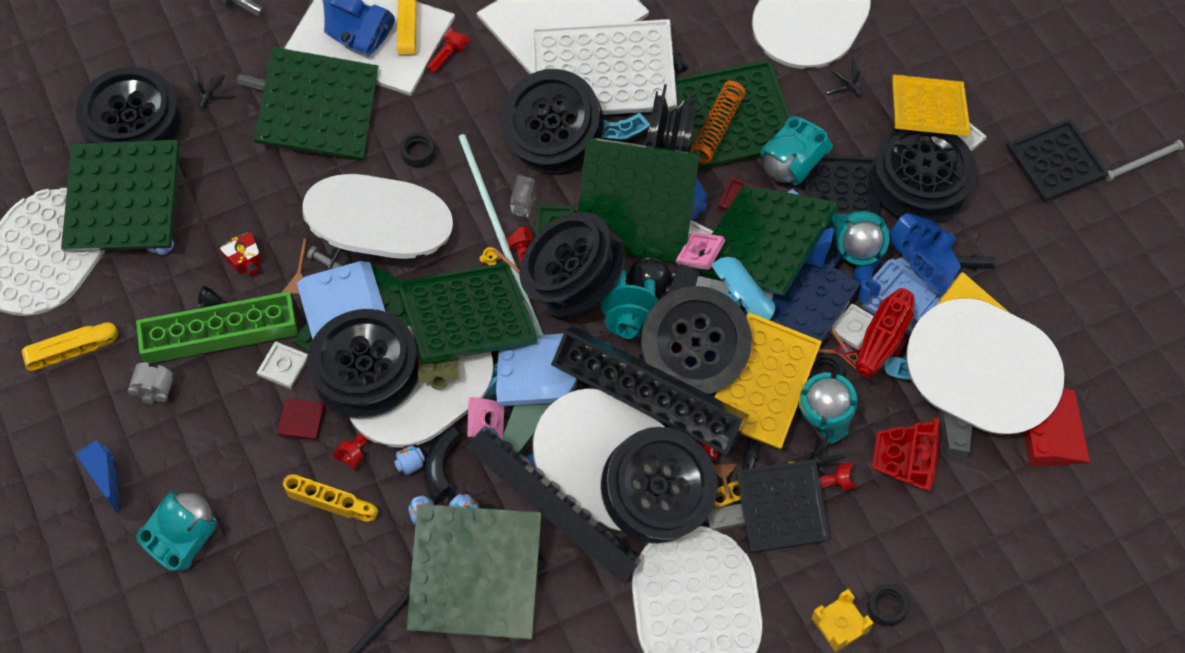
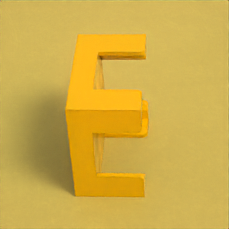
M849 589L841 593L838 600L824 608L822 605L815 609L812 615V620L835 652L868 633L873 625L868 615L863 618L854 606V596Z

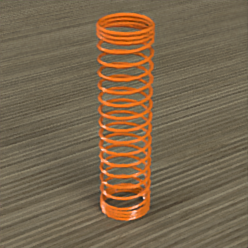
M727 81L724 84L693 146L689 150V152L693 153L692 150L695 149L701 156L709 158H699L700 163H709L720 143V139L723 138L727 126H729L738 105L745 95L744 87L737 82ZM726 85L735 86V87H737L738 89H740L741 92H740L739 90L735 89V88L726 87ZM727 88L734 89L741 95L739 96L732 92H729ZM724 97L732 99L736 104L728 102ZM721 101L731 104L734 108L726 106ZM720 106L728 108L731 112L723 110ZM717 110L727 113L730 117L722 115ZM716 115L724 117L727 121L719 119ZM713 119L719 120L725 125H720L716 123ZM711 123L720 126L723 130L715 128ZM709 128L715 129L720 134L712 132ZM706 132L712 133V134L715 135L717 138L711 137V136L708 135ZM704 137H708V138L712 139L713 141H715L716 143L710 142V141H708L707 139H705ZM702 141L711 144L713 147L705 145ZM696 149L705 152L708 156L701 154Z

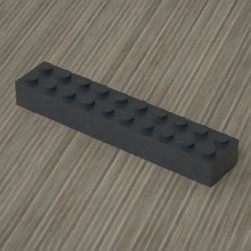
M574 326L565 329L551 363L552 366L674 429L688 434L693 439L726 456L734 451L749 417L748 414Z

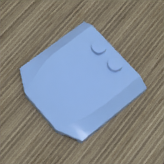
M902 256L896 260H888L875 274L872 280L881 285L879 296L870 294L868 303H862V308L875 315L882 300L899 288L909 290L915 296L914 318L906 331V334L911 335L921 317L935 307L944 294L933 289L912 269L910 262Z
M355 262L306 276L297 282L312 339L327 322L343 313L358 309L385 311L370 262Z
M563 334L537 335L536 344L499 350L496 384L498 406L554 403L560 397L575 390L577 378L551 365Z

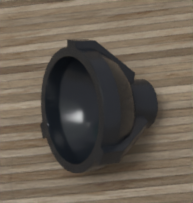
M204 285L200 288L198 292V308L224 304L223 298L216 291Z

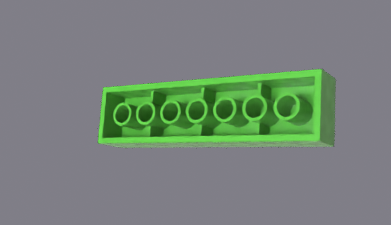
M290 291L136 320L139 353L144 363L149 364L292 337L298 334L294 303Z

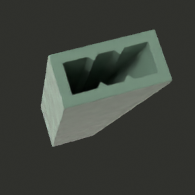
M552 403L515 405L502 440L510 442L518 454L524 455L533 443L534 431L540 417Z

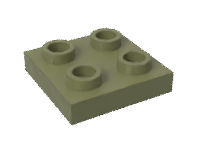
M419 356V382H430L431 387L436 390L446 388L448 380H459V358L422 364Z

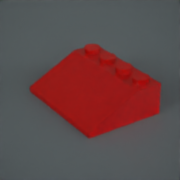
M1063 388L1060 400L1053 412L1039 425L1023 432L1030 467L1090 463L1075 390Z

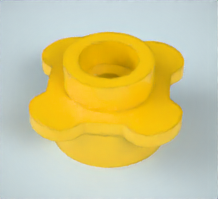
M489 247L480 256V262L495 265L501 258L493 251L494 248Z

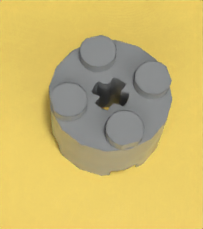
M149 363L137 364L128 393L142 398V402L147 404H153L154 401L166 402L173 381V373L158 365V368L149 367Z

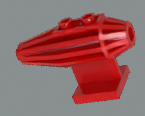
M899 288L880 303L865 331L862 346L858 350L860 354L856 369L861 376H873L890 356L899 358L910 336L906 334V331L914 318L915 296L909 290Z

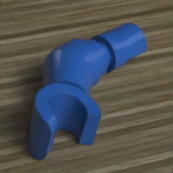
M879 254L876 256L877 261L872 264L857 265L853 273L854 280L861 283L858 299L865 304L868 303L870 294L879 296L881 285L872 280L873 271L882 262Z

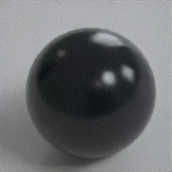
M641 258L632 265L629 271V285L644 288L645 280H654L655 296L659 297L665 293L667 286L670 285V271L667 265L658 258Z

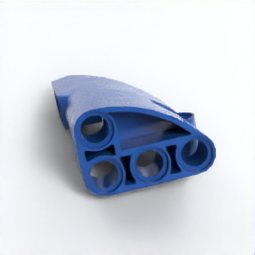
M323 0L324 33L342 44L345 48L355 50L366 56H370L380 47L395 22V16L389 10L376 4L370 6L362 0ZM350 37V40L345 42V39Z
M907 213L900 217L891 230L889 243L910 262L912 269L938 292L945 294L961 268L951 249L957 240L956 237L941 229L934 221Z

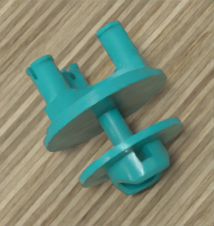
M623 269L614 288L601 301V309L606 315L605 325L610 332L625 339L642 336L645 320L651 309L658 302L655 296V281L651 279L645 280L644 288L627 285L626 271Z

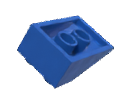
M96 440L77 452L76 456L112 508L118 513L120 512L117 470L113 465L116 461L105 444L100 446Z

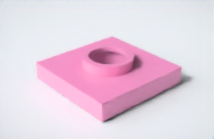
M692 232L688 238L687 245H684L676 259V263L678 265L683 264L693 268L709 270L725 242L724 237ZM705 250V255L701 257L697 255L700 251Z
M470 397L467 437L474 438L484 426H487L488 428L492 427L498 432V436L502 439L504 406H498L497 401ZM486 413H490L492 416L490 417L491 426L485 421Z

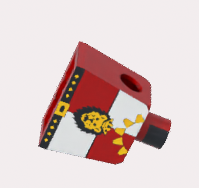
M251 230L218 246L222 257L238 274L247 271L249 276H255L259 273L257 266L262 263Z

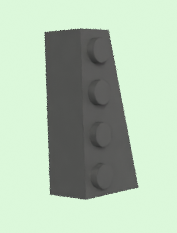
M938 409L945 458L966 461L970 452L972 425Z

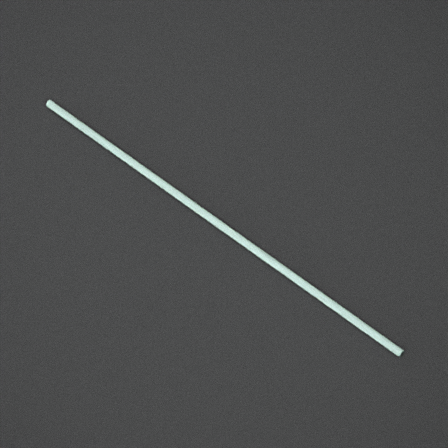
M461 134L459 140L504 256L516 266L466 135ZM510 267L536 335H543L529 296L521 286L520 276Z

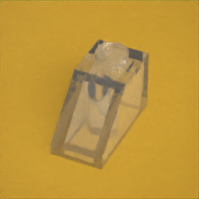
M517 175L510 202L511 212L517 216L529 217L536 201L535 180Z

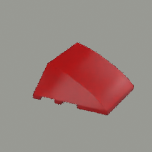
M940 418L923 424L918 422L914 426L905 428L901 426L877 432L872 469L930 492L936 480L940 451Z

